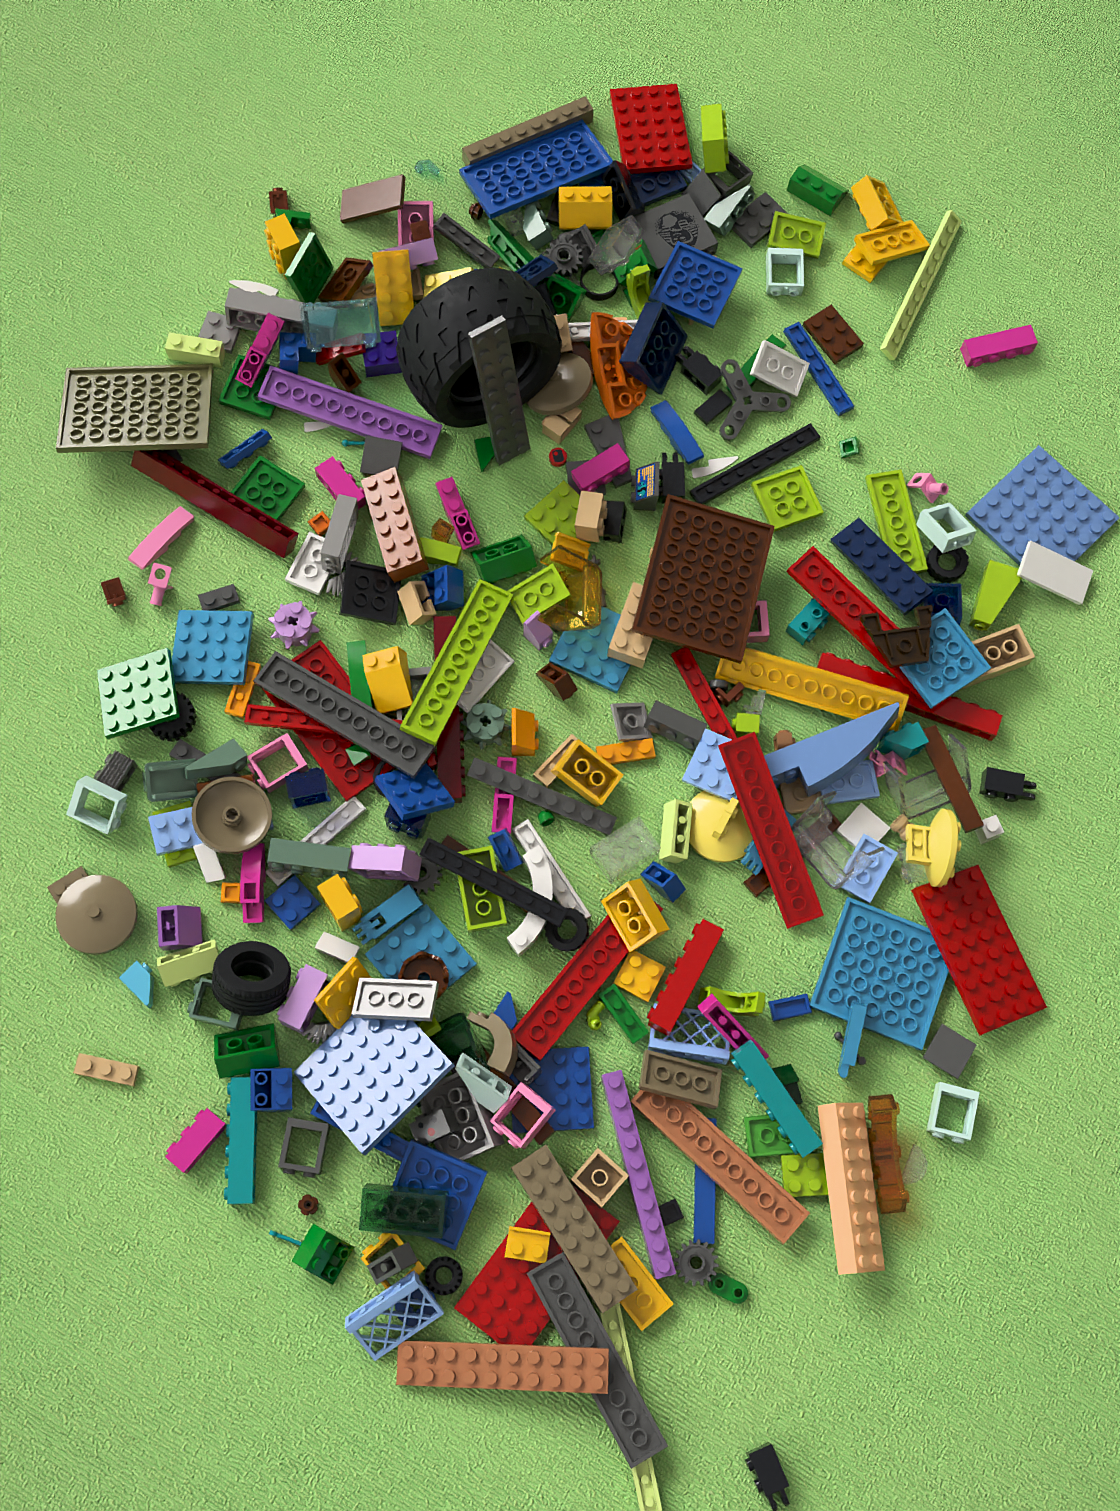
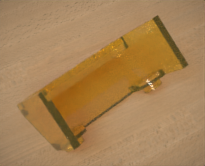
M558 545L543 556L540 562L547 566L552 563L555 565L572 597L565 600V608L555 604L538 616L537 620L561 632L594 629L601 623L602 571L595 563Z

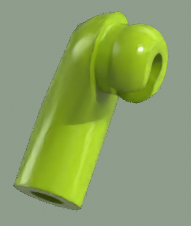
M599 1000L586 1014L588 1026L592 1030H599L602 1025L599 1013L605 1008V1005Z

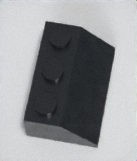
M617 160L612 161L601 178L605 186H612V204L621 225L626 224L628 219L644 213L645 207L640 201L638 190L632 182L631 173L627 170L626 165Z

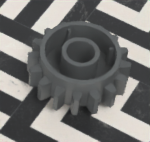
M563 238V241L560 243L557 239L556 245L550 243V249L546 248L545 257L555 262L558 267L554 274L564 278L565 276L572 277L573 273H578V268H582V249H578V244L572 245V240L566 243V240Z
M419 856L422 858L420 870H424L427 873L426 876L419 878L418 881H406L403 886L405 887L410 884L418 896H420L421 892L428 895L429 890L435 891V885L440 886L438 879H442L443 874L438 872L442 871V867Z
M697 1239L696 1244L689 1240V1246H686L684 1243L681 1244L683 1250H676L679 1258H674L673 1260L678 1262L675 1270L680 1269L681 1271L678 1277L685 1276L684 1283L692 1280V1286H695L697 1281L703 1286L704 1279L709 1282L712 1281L710 1274L716 1275L717 1273L713 1269L714 1267H719V1264L714 1262L715 1259L719 1258L718 1255L713 1256L712 1254L715 1250L714 1247L708 1249V1242L701 1245L700 1239ZM694 1256H698L702 1260V1266L699 1269L691 1266V1259Z

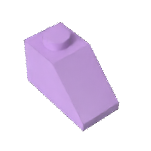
M537 610L524 622L523 636L534 647L541 650L543 647L547 648L552 643L553 631Z

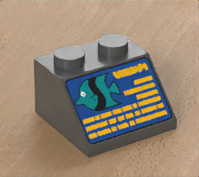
M653 462L636 468L635 475H632L631 486H634V492H631L630 503H634L633 510H656L659 496L660 462Z

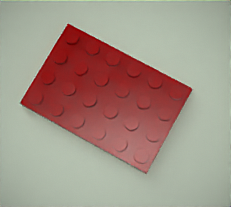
M677 84L610 89L609 95L621 163L626 165L627 170L631 174L692 169L693 163Z

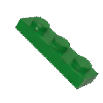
M615 983L598 994V997L632 1045L649 1034V1031Z

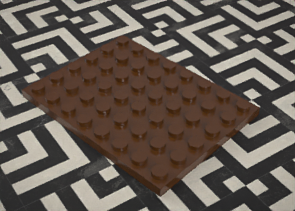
M667 494L631 632L741 664L775 526Z

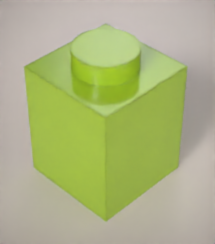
M737 713L735 719L731 721V727L736 736L741 737L754 731L756 736H758L760 715Z

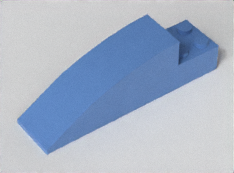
M896 702L765 755L764 757L776 789L781 783L790 784L799 777L807 796L810 797L841 779L863 761L877 746L884 734H886L898 718L899 703Z

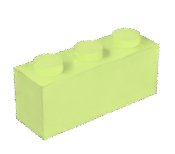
M171 332L168 334L165 346L168 359L195 364H212L213 367L222 368L226 353L223 341Z
M675 799L664 804L659 860L677 864L688 859L693 803Z
M215 939L157 958V968L164 986L173 987L179 985L182 981L188 979L195 980L206 973L212 974L214 962L220 954Z

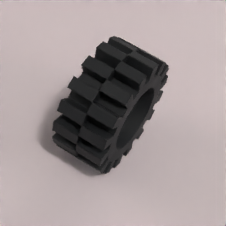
M447 1256L437 1257L427 1266L425 1281L428 1288L435 1294H452L462 1283L463 1272L461 1266L453 1258ZM446 1267L451 1270L452 1279L448 1284H440L436 1280L438 1269Z

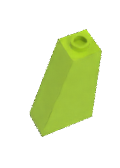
M989 560L983 572L969 622L970 626H973L976 630L987 631L1022 579L1017 576L1018 568Z

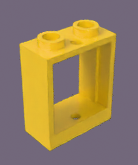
M386 1230L378 1237L380 1241L375 1246L370 1244L362 1251L364 1256L361 1257V1260L366 1266L372 1263L370 1258L392 1238L399 1246L405 1244L394 1230L390 1232ZM418 1260L414 1263L416 1266L406 1275L414 1270L420 1275L426 1268ZM387 1280L381 1282L385 1289L391 1286Z

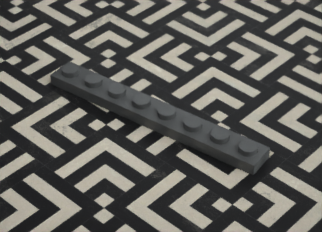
M475 757L467 774L471 778L606 835L611 834L617 819L613 815Z

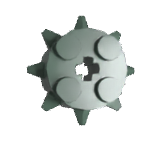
M491 700L474 705L469 711L467 718L460 722L467 726L464 740H473L474 743L479 744L481 750L493 743L501 746V738L504 731L511 730L512 728L504 723L507 709H500L493 705Z

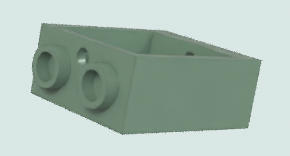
M200 978V981L196 982L194 986V1000L188 1006L187 1013H189V1017L192 1020L238 1031L243 1015L232 1012L229 1022L199 1015L206 988H212V980Z

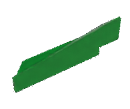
M488 220V224H490L488 243L514 272L535 259L497 220ZM550 277L542 279L538 285L547 284Z

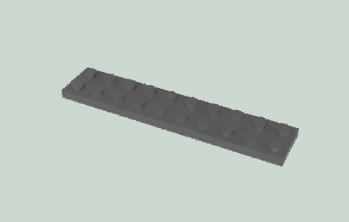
M503 316L468 333L494 455L499 466L531 449L507 324Z
M276 651L253 680L255 685L415 779L436 748L432 744L399 730V723Z
M564 1252L529 1271L527 1275L565 1346L609 1348L608 1394L591 1393L630 1468L632 1469L668 1447Z

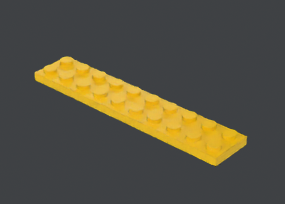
M747 647L745 648L741 664L720 658L715 678L719 680H725L733 684L740 682L746 688L852 719H857L898 702L900 705L898 718L889 728V730L898 731L909 698L908 694Z

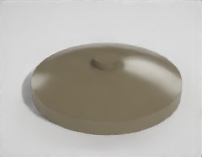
M561 353L559 365L551 379L526 404L533 411L543 415H559L576 408L586 399L592 388L593 375L588 363L578 355Z
M224 777L214 780L198 793L193 803L192 824L196 835L207 847L220 853L239 854L253 849L264 840L271 826L272 808L267 795L258 785L244 778Z
M91 875L75 881L64 891L57 904L55 918L57 929L68 945L85 954L99 955L119 948L128 940L136 926L138 910L133 894L121 881L106 875Z

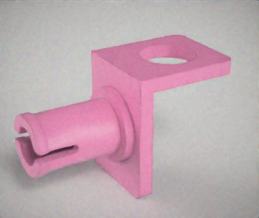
M916 473L907 484L908 488H920L930 503H934L940 494L946 495L949 490L946 483H937L931 473ZM918 478H922L918 483H914Z
M153 563L148 581L154 587L150 601L151 604L162 606L165 590L173 589V586L168 585L171 567ZM160 568L164 569L166 573L165 577L161 580L157 579L155 575L156 570Z
M874 750V752L872 751L869 754V759L873 761L876 778L895 768L905 776L908 775L905 761L894 751L882 755L880 751Z

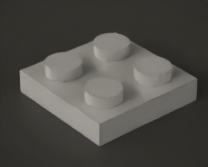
M208 311L198 337L223 341L225 352L232 354L241 328L228 325L226 315Z

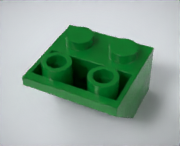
M313 1223L294 1255L292 1262L333 1285L354 1247Z

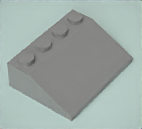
M458 1072L440 1080L418 1102L422 1113L427 1115L432 1113L431 1109L443 1105V1108L452 1107L460 1130L434 1142L436 1149L443 1153L466 1161L505 1144L503 1137L493 1129L494 1124L490 1122L494 1116L493 1112L476 1101Z

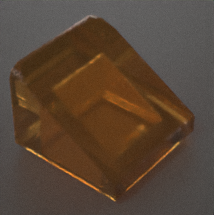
M439 518L432 526L431 537L437 541L448 543L454 531V526Z

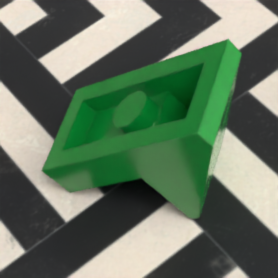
M275 208L276 217L285 213L292 229L293 227L311 229V213Z

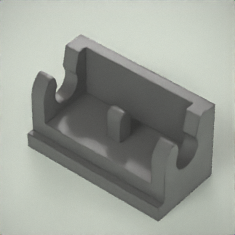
M586 224L565 236L567 242L572 240V245L578 244V249H582V268L603 256Z
M517 1044L518 1055L512 1074L519 1082L529 1086L542 1074V1070Z

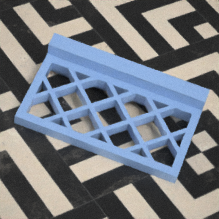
M684 1008L682 1013L686 1014L689 1020L683 1025L677 1020L676 1025L678 1028L671 1032L670 1036H666L663 1039L654 1038L656 1030L650 1029L648 1050L673 1057L724 1065L729 1060L730 1043L709 1020V1023L702 1028L695 1021L699 1016L705 1017L700 1010ZM692 1022L698 1031L690 1036L684 1027ZM710 1025L718 1033L711 1039L704 1032ZM680 1030L687 1037L683 1042H678L673 1037ZM699 1033L707 1041L703 1045H697L693 1040ZM720 1036L725 1042V1049L717 1048L712 1041Z
M414 1270L345 1317V1329L349 1334L352 1333L373 1360L376 1361L442 1316L444 1310L419 1280V1275ZM418 1288L423 1293L422 1300L410 1299L411 1293ZM398 1302L406 1303L405 1312L394 1311V1305ZM409 1304L421 1305L420 1314L408 1312ZM424 1305L433 1306L436 1312L431 1315L423 1314ZM380 1314L389 1315L388 1323H377L376 1317ZM392 1316L404 1317L403 1324H390ZM406 1318L418 1319V1324L414 1327L405 1326ZM363 1326L372 1327L370 1336L361 1335L358 1329ZM374 1327L386 1329L385 1337L373 1336ZM389 1329L400 1330L401 1335L396 1339L388 1338ZM372 1341L383 1342V1348L375 1352L371 1347Z

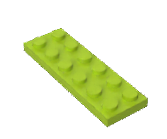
M902 469L866 475L865 480L881 540L915 573L927 572L928 567Z

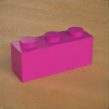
M617 443L572 470V479L580 491L595 492L600 485L608 484L615 476L626 473L630 468V460Z
M332 456L315 467L316 477L336 501L338 495L341 494L357 498L358 510L366 505V496L363 488L357 487L355 479L350 473L347 474L344 471L345 468L340 460L336 461Z
M208 1108L205 1111L202 1109L195 1116L194 1119L196 1121L191 1127L187 1126L180 1134L182 1136L177 1143L173 1142L166 1151L168 1154L165 1157L185 1174L193 1168L226 1129L227 1124Z

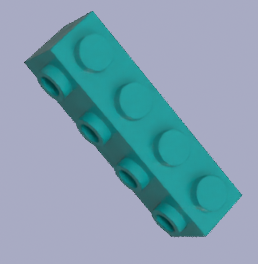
M813 598L791 621L785 632L803 646L806 641L810 643L814 639L818 628L822 630L828 623L826 619L831 614Z

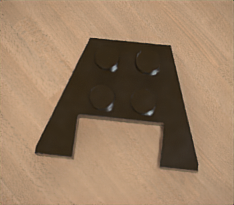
M932 605L916 607L914 609L918 625L915 627L882 631L878 613L860 616L861 623L890 668L923 664L929 661Z

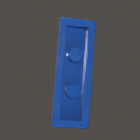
M261 429L219 458L218 461L226 469L234 468L239 464L240 460L250 457L254 450L267 445L272 437L269 432Z

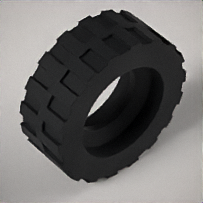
M934 545L926 557L927 572H929V575L934 580L941 583L957 581L962 577L969 564L967 551L960 547L942 553ZM942 554H950L955 558L956 565L951 570H945L939 566L938 558Z
M567 908L569 911L564 919L571 920L576 925V934L571 939L561 938L558 934V927L546 921V926L544 927L545 937H547V941L555 949L574 951L581 948L586 942L587 937H589L590 926H588V920L584 917L583 913L576 909Z

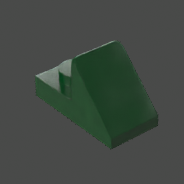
M787 1064L772 1068L795 1104L803 1103L797 1084L799 1078L792 1065Z

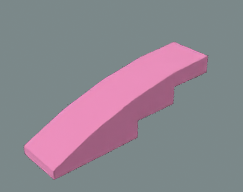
M179 506L152 530L132 552L128 560L141 570L145 569L168 550L169 544L181 536V531L194 521V516Z

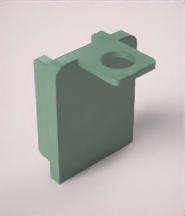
M196 758L145 764V772H142L147 799L151 802L196 797L198 795L196 787L198 780H187L185 778V767L195 762Z

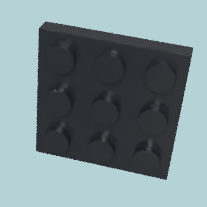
M347 560L339 615L395 625L399 602L397 591L400 590L401 580L394 583L385 567Z

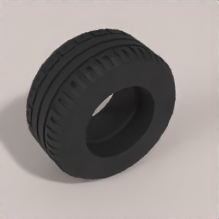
M257 941L233 944L224 949L214 962L212 974L213 995L224 1008L235 1014L259 1016L270 1013L281 1006L287 998L291 979L290 963L282 952L269 944ZM245 975H253L260 977L264 980L247 981L239 977Z

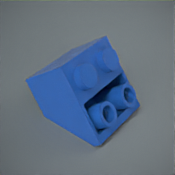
M446 565L421 576V581H425L430 595L422 601V604L431 599L435 611H452L464 606L462 570Z
M292 1068L250 1069V1111H292Z

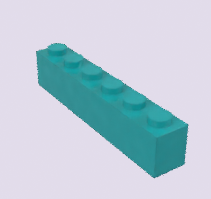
M750 1039L731 1053L733 1056L731 1062L737 1070L742 1069L745 1074L742 1078L749 1087L753 1085L757 1091L754 1095L760 1104H766L768 1107L766 1113L772 1121L777 1120L780 1125L777 1129L784 1138L788 1137L792 1143L789 1146L794 1154L797 1155L799 1153L804 1158L821 1146L823 1143L754 1042Z
M250 1077L231 1078V1083L227 1085V1094L231 1096L230 1103H227V1116H230V1124L226 1125V1137H229V1145H226L225 1156L229 1158L228 1166H225V1179H228V1187L224 1189V1200H227V1204L230 1205L255 1204L257 1111H250Z

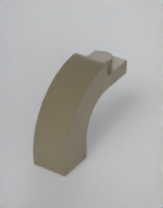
M470 1011L467 1019L472 1024L491 1032L494 1038V1050L487 1065L493 1070L510 1077L518 1055L517 1041L513 1031L500 1017L492 1012L490 1016H487L479 1011L477 1014Z

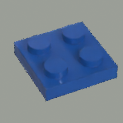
M295 875L264 900L290 931L321 905Z

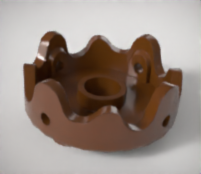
M424 951L417 952L403 962L398 979L418 980L421 974H428L430 977L429 981H437L439 984L436 998L438 1000L445 993L449 984L448 969L440 957Z

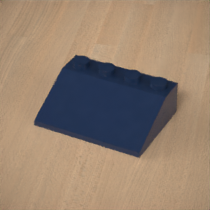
M663 302L645 303L619 360L620 364L630 375L658 394H663L677 362L675 355L681 353L688 337Z

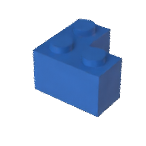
M280 332L279 369L298 375L299 362H316V334Z

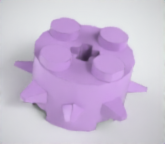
M302 601L287 605L280 604V609L275 613L274 617H270L268 620L274 624L276 629L271 638H279L285 644L286 649H289L292 645L308 646L307 641L310 640L311 635L318 633L320 630L313 625L312 621L317 612H309L303 606Z

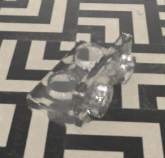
M900 843L896 849V852H898L896 858L901 863L900 875L905 880V884L928 881L924 865L906 863L907 844Z

